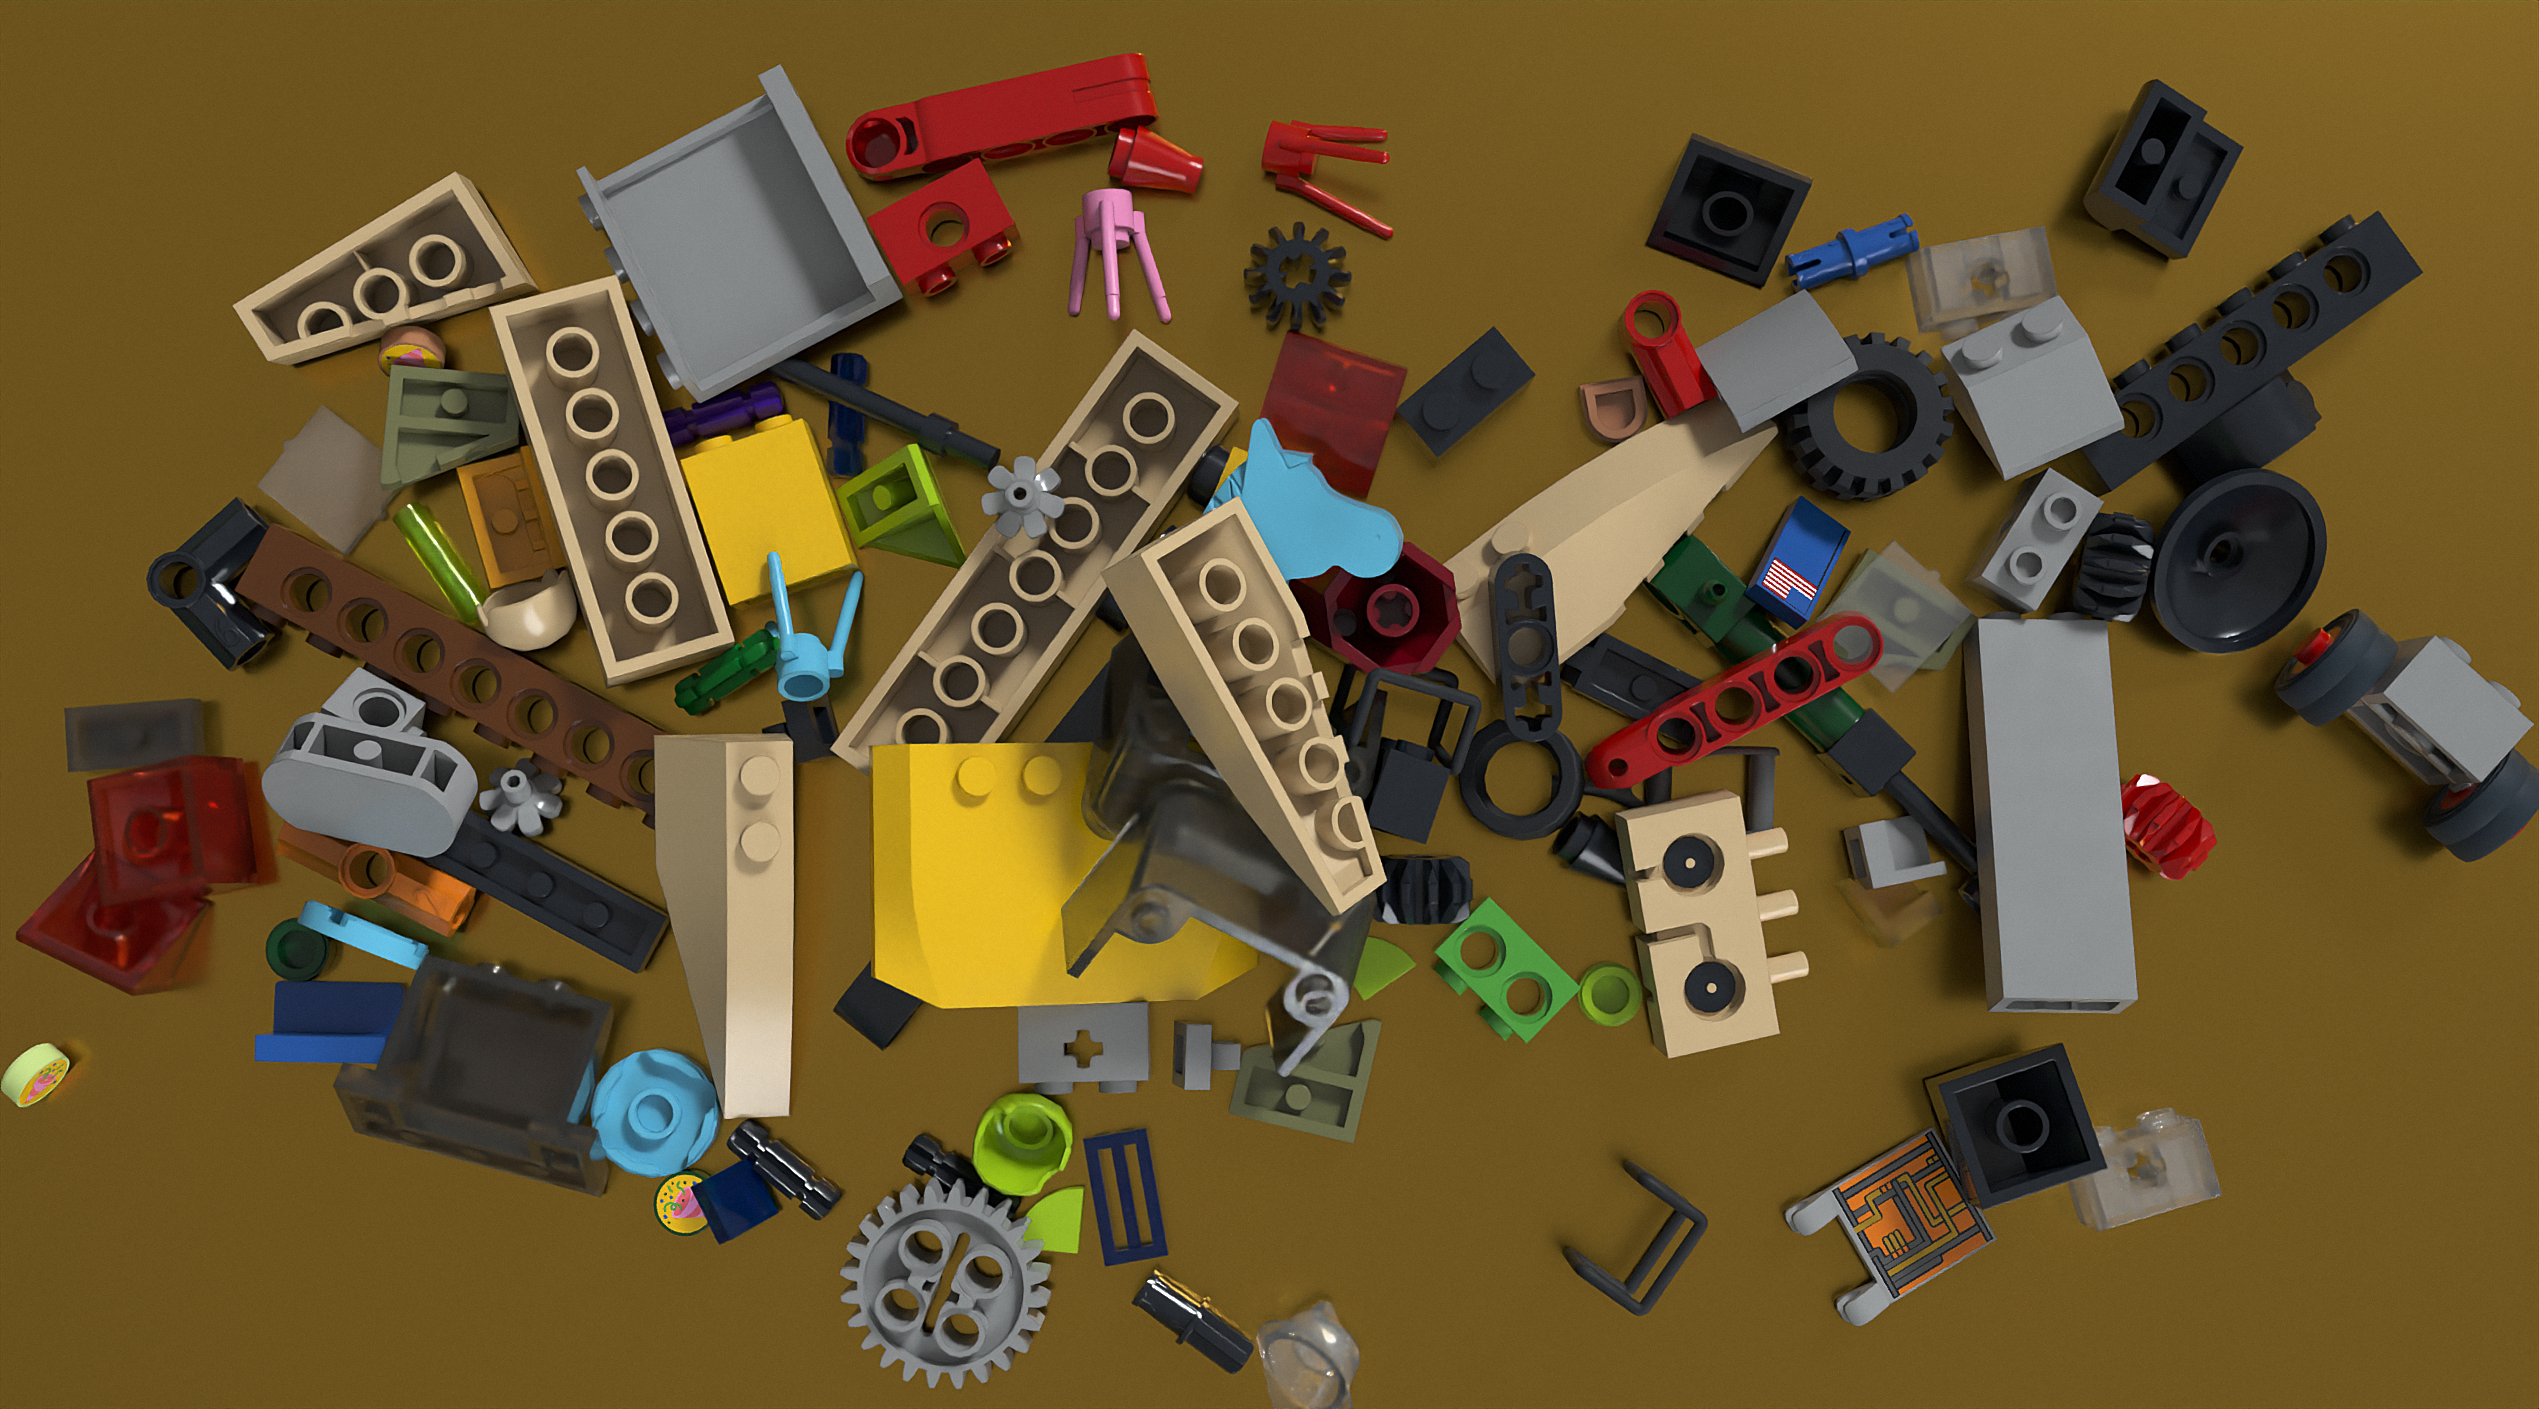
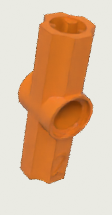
M287 821L284 822L277 836L278 845L276 853L341 884L352 896L371 899L446 937H452L460 925L465 922L475 902L474 896L477 888L411 854L301 830ZM379 853L386 861L388 871L385 880L376 887L367 877L366 866L372 855Z

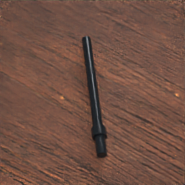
M793 355L764 370L918 440L917 444L921 449L941 458L950 454L988 472H991L999 461L1001 455L1000 448L960 431L957 422L935 412L926 416Z

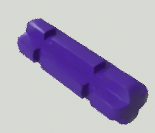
M767 381L750 386V392L745 394L739 389L712 397L702 403H692V409L687 411L681 406L662 412L672 446L676 447L695 441V435L698 434L707 438L751 425L752 419L756 417L764 421L782 415L785 412V405L780 388L775 382Z

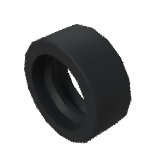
M1515 716L1526 721L1528 728L1534 726L1533 717ZM1497 719L1479 730L1471 741L1463 768L1458 774L1461 797L1475 819L1501 836L1522 841L1547 837L1565 826L1580 806L1586 784L1582 758L1571 740L1559 730H1556L1545 740L1534 742L1550 751L1558 764L1560 780L1557 792L1550 803L1535 814L1517 816L1505 813L1494 805L1487 793L1485 774L1488 762L1500 748L1511 742L1524 740L1508 732L1500 719Z

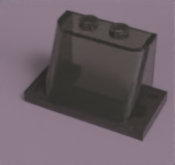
M425 954L416 971L376 1070L343 1062L333 1087L356 1133L601 1197L609 1177V1170L599 1130L584 1125L614 1019L612 1004L575 994L571 987L556 980L540 979L537 983L515 978L505 968L492 963L480 962L476 964V967Z

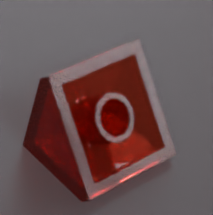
M94 848L16 931V940L131 996L168 992L208 912L209 903Z

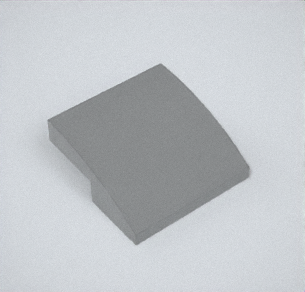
M1805 289L1695 349L1721 401H1724L1742 433L1859 370L1854 355L1829 318Z

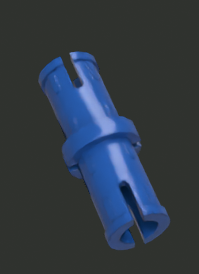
M1904 213L1898 215L1897 218L1855 232L1852 228L1842 230L1836 234V240L1797 254L1786 255L1785 267L1788 277L1795 274L1797 277L1796 280L1791 282L1792 287L1798 293L1803 289L1807 290L1846 275L1851 279H1856L1866 275L1868 267L1907 253L1912 254L1919 251L1917 231L1914 230L1907 233L1906 228L1913 226V221L1908 214Z

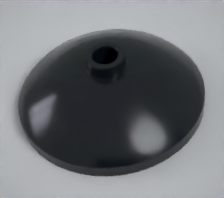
M2260 468L2231 471L2198 487L2170 515L2154 545L2150 574L2148 576V591L2153 611L2160 624L2175 639L2192 649L2210 654H2230L2245 651L2277 635L2304 608L2318 584L2324 567L2327 551L2326 525L2315 498L2300 483L2276 471Z

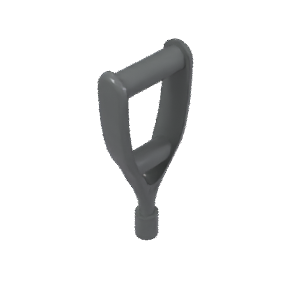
M1723 746L1704 756L1750 755L1748 830L1746 834L1773 829L1775 756H1780L1779 749L1761 746ZM1673 766L1647 778L1646 803L1632 793V787L1599 789L1594 787L1591 779H1585L1586 784L1583 795L1609 799L1630 809L1672 800ZM1551 773L1550 798H1553L1557 792L1560 780L1559 773Z

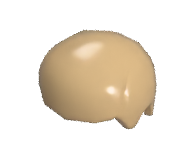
M553 568L545 570L542 581H526L502 587L488 597L483 606H477L476 612L485 633L492 641L502 647L525 652L546 648L569 632L576 620L577 599L568 571H561L559 575Z

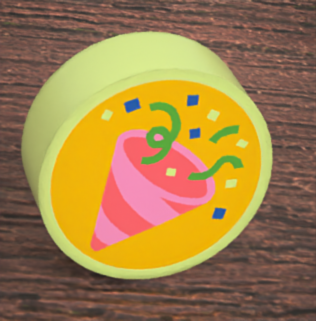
M51 1043L36 1045L24 1052L10 1065L2 1078L1 1091L17 1106H30L45 1097L59 1084L68 1071L70 1061Z

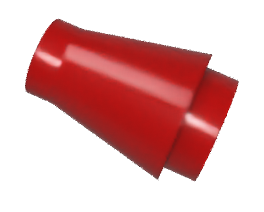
M1137 124L1136 129L1121 125L1113 146L1107 174L1121 178L1120 185L1179 190L1194 194L1202 171L1204 158L1187 152L1140 124Z

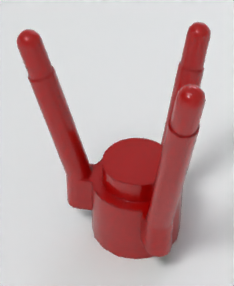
M1275 120L1271 122L1263 149L1261 169L1277 173L1275 187L1296 191L1383 238L1389 239L1394 234L1393 229L1388 225L1300 178L1301 173L1313 175L1319 155L1360 162L1387 164L1390 160L1387 152L1321 140L1384 141L1388 136L1386 130L1355 126L1314 125L1297 120H1292L1291 124Z

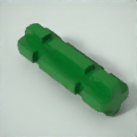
M759 629L742 641L744 647L741 644H736L698 669L697 671L700 676L697 673H692L678 682L674 687L676 693L674 701L678 708H684L690 716L699 715L715 704L712 698L715 701L724 699L759 675L757 669L760 673H764L775 666L776 653L780 648L778 636L773 637L767 629Z

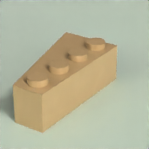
M455 171L232 306L269 362L289 366L381 338L386 332L396 327H417L539 290L471 180Z

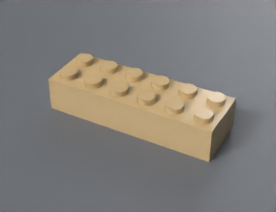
M617 274L489 307L491 331L606 689L710 659L732 648L735 639Z

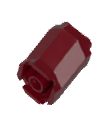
M1403 541V548L1397 562L1386 573L1376 577H1358L1347 572L1342 567L1334 565L1318 576L1289 580V588L1304 614L1310 636L1305 637V639L1318 649L1325 650L1366 676L1375 668H1385L1405 675L1428 673L1433 669L1462 629L1455 593L1454 573L1412 542Z

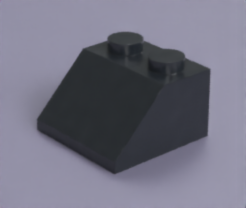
M2063 1043L1985 1060L1925 1081L1967 1201L1981 1210H1986L2108 1169Z

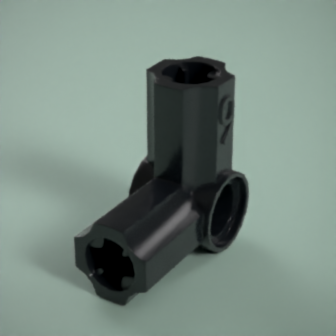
M239 497L233 499L176 551L165 553L156 558L149 567L146 578L148 591L153 599L162 606L169 607L222 665L231 672L254 659L267 647L268 642L275 635L258 616L249 611L250 608L228 586L231 581L248 567L270 527L255 510ZM186 566H192L197 573V587L190 596L180 599L174 591V578L179 570Z

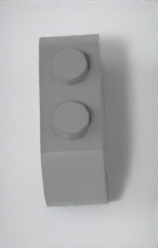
M314 712L299 717L290 726L264 772L262 790L273 810L298 829L428 858L445 852L452 845L477 794L478 780L474 769L467 759L444 741Z

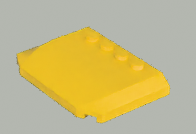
M1198 742L958 743L868 746L871 977L896 987L937 1008L946 1009L1198 1000L1258 966L1255 821L1239 802Z

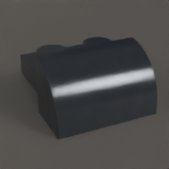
M2158 79L2150 80L2143 84L2083 199L2084 206L2094 219L2110 231L2125 229L2173 260L2187 258L2244 147L2204 122L2203 119L2208 111Z

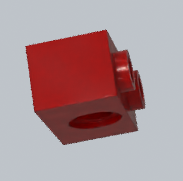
M979 157L866 218L910 297L919 292L928 297L945 290L956 282V272L976 261L979 266H986L1000 260L1012 251L1011 242L1020 238L1014 220ZM954 220L964 226L961 238L954 245L941 247L931 242L934 228L943 221Z

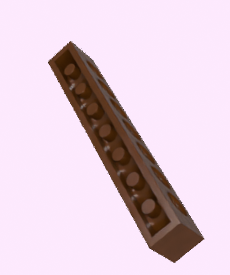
M271 523L234 590L254 601L249 610L251 613L283 629L286 628L290 620L310 631L305 641L313 647L339 659L347 651L366 661L362 669L398 687L400 681H403L420 690L422 693L418 699L426 703V708L442 716L452 719L456 711H459L477 721L478 723L473 732L491 743L505 749L509 748L512 741L534 752L529 762L553 776L564 779L567 772L570 771L590 782L585 792L593 798L616 809H620L624 801L646 812L641 822L655 831L654 793L648 794L642 789L638 775L642 765L649 759L654 758V735L674 734L522 652L500 646L492 641L483 631L299 532ZM322 579L327 587V599L320 609L312 612L307 605L306 594L309 587L315 581ZM378 609L383 616L384 627L379 637L368 642L362 634V621L370 611ZM434 639L440 649V658L432 670L424 673L418 666L417 652L425 641ZM489 668L496 678V690L489 700L480 703L473 695L472 683L480 671ZM544 698L552 707V722L543 732L535 733L528 723V711L534 702ZM600 728L608 736L609 750L603 760L593 764L584 755L583 742L588 733Z

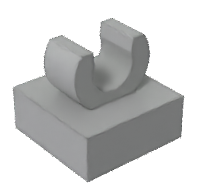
M1174 1020L1172 1084L1184 1090H1210L1211 1069L1240 1070L1241 1044L1234 1043V1041L1212 1040L1211 1024L1197 1020Z

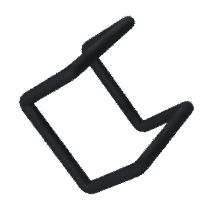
M1345 663L1331 706L1329 719L1338 733L1342 735L1347 745L1356 746L1359 743L1378 683L1382 681L1441 698L1428 739V748L1435 751L1434 756L1443 767L1451 769V775H1458L1461 772L1482 710V703L1478 696L1458 690L1459 680L1454 673L1433 667L1428 673L1416 674L1446 683V686L1385 668L1371 670L1366 677L1350 727L1342 717V713L1356 669ZM1455 702L1469 706L1453 757H1451L1440 743L1453 703Z
M1628 1160L1623 1165L1624 1171L1645 1189L1674 1208L1676 1211L1626 1284H1623L1571 1247L1564 1250L1563 1256L1578 1276L1632 1314L1643 1316L1651 1311L1707 1229L1708 1220L1704 1213L1691 1205L1685 1197L1635 1162ZM1685 1219H1690L1694 1222V1225L1641 1302H1638L1631 1296L1637 1291Z

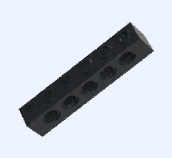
M2379 210L2359 222H2356L2350 213L2317 235L2323 246L2305 258L2299 249L2266 271L2272 282L2253 294L2247 285L2214 307L2221 318L2204 330L2195 321L2164 342L2163 345L2169 354L2154 365L2150 366L2147 360L2142 358L2115 376L2112 381L2118 388L2113 393L2119 409L2126 408L2136 415L2139 421V432L2136 438H2131L2119 430L2062 455L2087 491L2096 497L2113 491L2421 275L2423 271ZM2326 265L2335 268L2341 274L2343 279L2342 292L2334 291L2327 285L2324 278ZM2274 301H2279L2289 308L2292 314L2290 329L2282 327L2274 319L2272 313ZM2223 336L2233 339L2239 345L2241 350L2239 365L2228 362L2222 355L2220 343ZM2171 372L2179 373L2187 379L2190 385V397L2187 402L2177 399L2171 393L2168 384Z

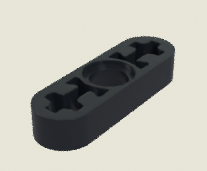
M1511 551L1500 556L1493 563L1488 574L1498 715L1502 725L1508 732L1521 740L1538 742L1547 739L1558 729L1563 714L1553 579L1548 565L1541 558L1523 551ZM1522 563L1523 570L1534 574L1536 578L1535 585L1525 587V607L1530 610L1539 608L1540 616L1538 619L1530 616H1515L1506 620L1505 612L1507 609L1519 612V600L1517 592L1505 588V578L1515 576L1516 565ZM1523 628H1533L1538 632L1542 640L1541 653L1536 660L1529 664H1516L1508 652L1509 640L1516 631ZM1544 673V682L1531 681L1533 699L1545 705V713L1536 715L1534 726L1528 728L1526 721L1515 717V708H1521L1526 704L1525 685L1519 682L1511 684L1510 677L1512 674L1521 677H1535Z

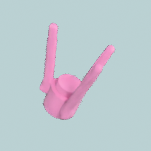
M1114 188L1094 190L1082 196L1083 216L1074 218L1076 244L1069 288L1068 313L1070 315H1077L1080 311L1091 240L1092 248L1102 250L1107 316L1111 321L1119 319L1120 294L1117 250L1129 246V236H1131L1159 319L1164 323L1171 320V312L1146 236L1144 212L1133 211L1132 193L1124 189Z

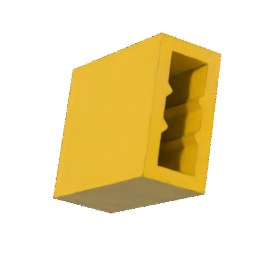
M789 414L772 417L756 424L755 430L757 434L734 442L730 435L703 441L694 447L696 455L680 460L729 605L741 611L773 600L767 555L770 552H777L780 556L787 595L860 570L813 429L802 418L793 421Z

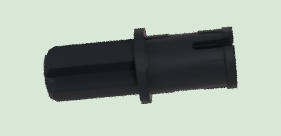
M1156 1269L1131 1302L1176 1334L1175 1342L1178 1345H1181L1184 1341L1229 1374L1235 1375L1240 1371L1253 1352V1343L1209 1311L1210 1303L1207 1300H1203L1201 1304L1184 1291L1162 1277Z

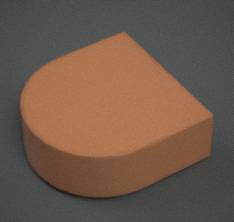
M1642 375L1584 384L1578 387L1584 426L1588 433L1598 442L1612 446L1619 445L1639 434L1645 426L1648 406Z

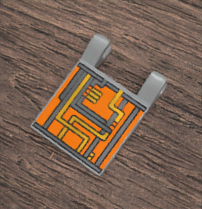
M1933 1127L1924 1129L1825 1190L1792 1205L1784 1213L1785 1220L1791 1230L1803 1236L1813 1234L1837 1216L1873 1281L1842 1295L1835 1303L1842 1319L1854 1326H1862L1868 1323L1893 1302L1997 1240L1981 1209L1968 1203L1955 1165Z

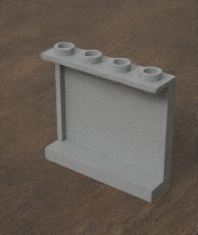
M781 64L758 75L766 94L605 178L596 181L585 166L576 170L587 192L578 197L579 203L593 228L597 232L605 228L613 244L604 249L606 258L622 284L631 280L639 298L630 302L631 308L645 333L649 337L657 333L665 349L664 352L656 356L662 371L675 390L685 386L699 403L720 394L903 298L896 281Z

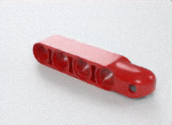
M1127 53L933 95L914 102L869 111L858 117L849 128L846 137V154L853 168L861 176L873 181L890 180L917 173L931 174L953 171L978 157L981 163L985 164L1118 134L1121 125L1136 129L1137 124L1143 127L1152 125L1158 121L1159 114L1154 93L1150 88L1151 78L1146 57L1139 53Z
M1845 610L1835 613L1664 702L1646 717L1605 737L1587 753L1584 760L1585 770L1594 787L1599 789L1630 788L1670 766L1680 767L1690 764L1868 672L1877 665L1883 654L1884 641L1881 632L1868 616L1859 611ZM1847 626H1860L1866 629L1869 635V644L1865 652L1859 657L1852 659L1837 655L1833 648L1834 638L1837 633ZM1791 656L1803 658L1811 667L1807 682L1795 689L1784 688L1774 680V671L1778 663L1784 658ZM1731 687L1742 688L1748 691L1753 698L1749 712L1737 719L1726 718L1720 715L1715 708L1716 699L1719 694ZM1671 718H1682L1694 727V737L1685 747L1679 749L1669 748L1658 739L1657 731L1660 725ZM1619 758L1627 764L1622 768H1615L1610 762L1613 759Z

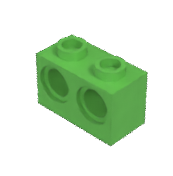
M1484 895L1470 909L1469 917L1460 923H1456L1431 949L1441 959L1433 970L1459 996L1469 987L1487 1005L1478 1015L1505 1041L1515 1033L1521 1040L1528 1043L1581 989L1489 896ZM1484 932L1494 942V957L1485 967L1478 969L1470 968L1461 958V945L1470 934ZM1520 978H1531L1540 989L1539 1003L1528 1013H1515L1507 1004L1506 995L1508 988L1514 981Z

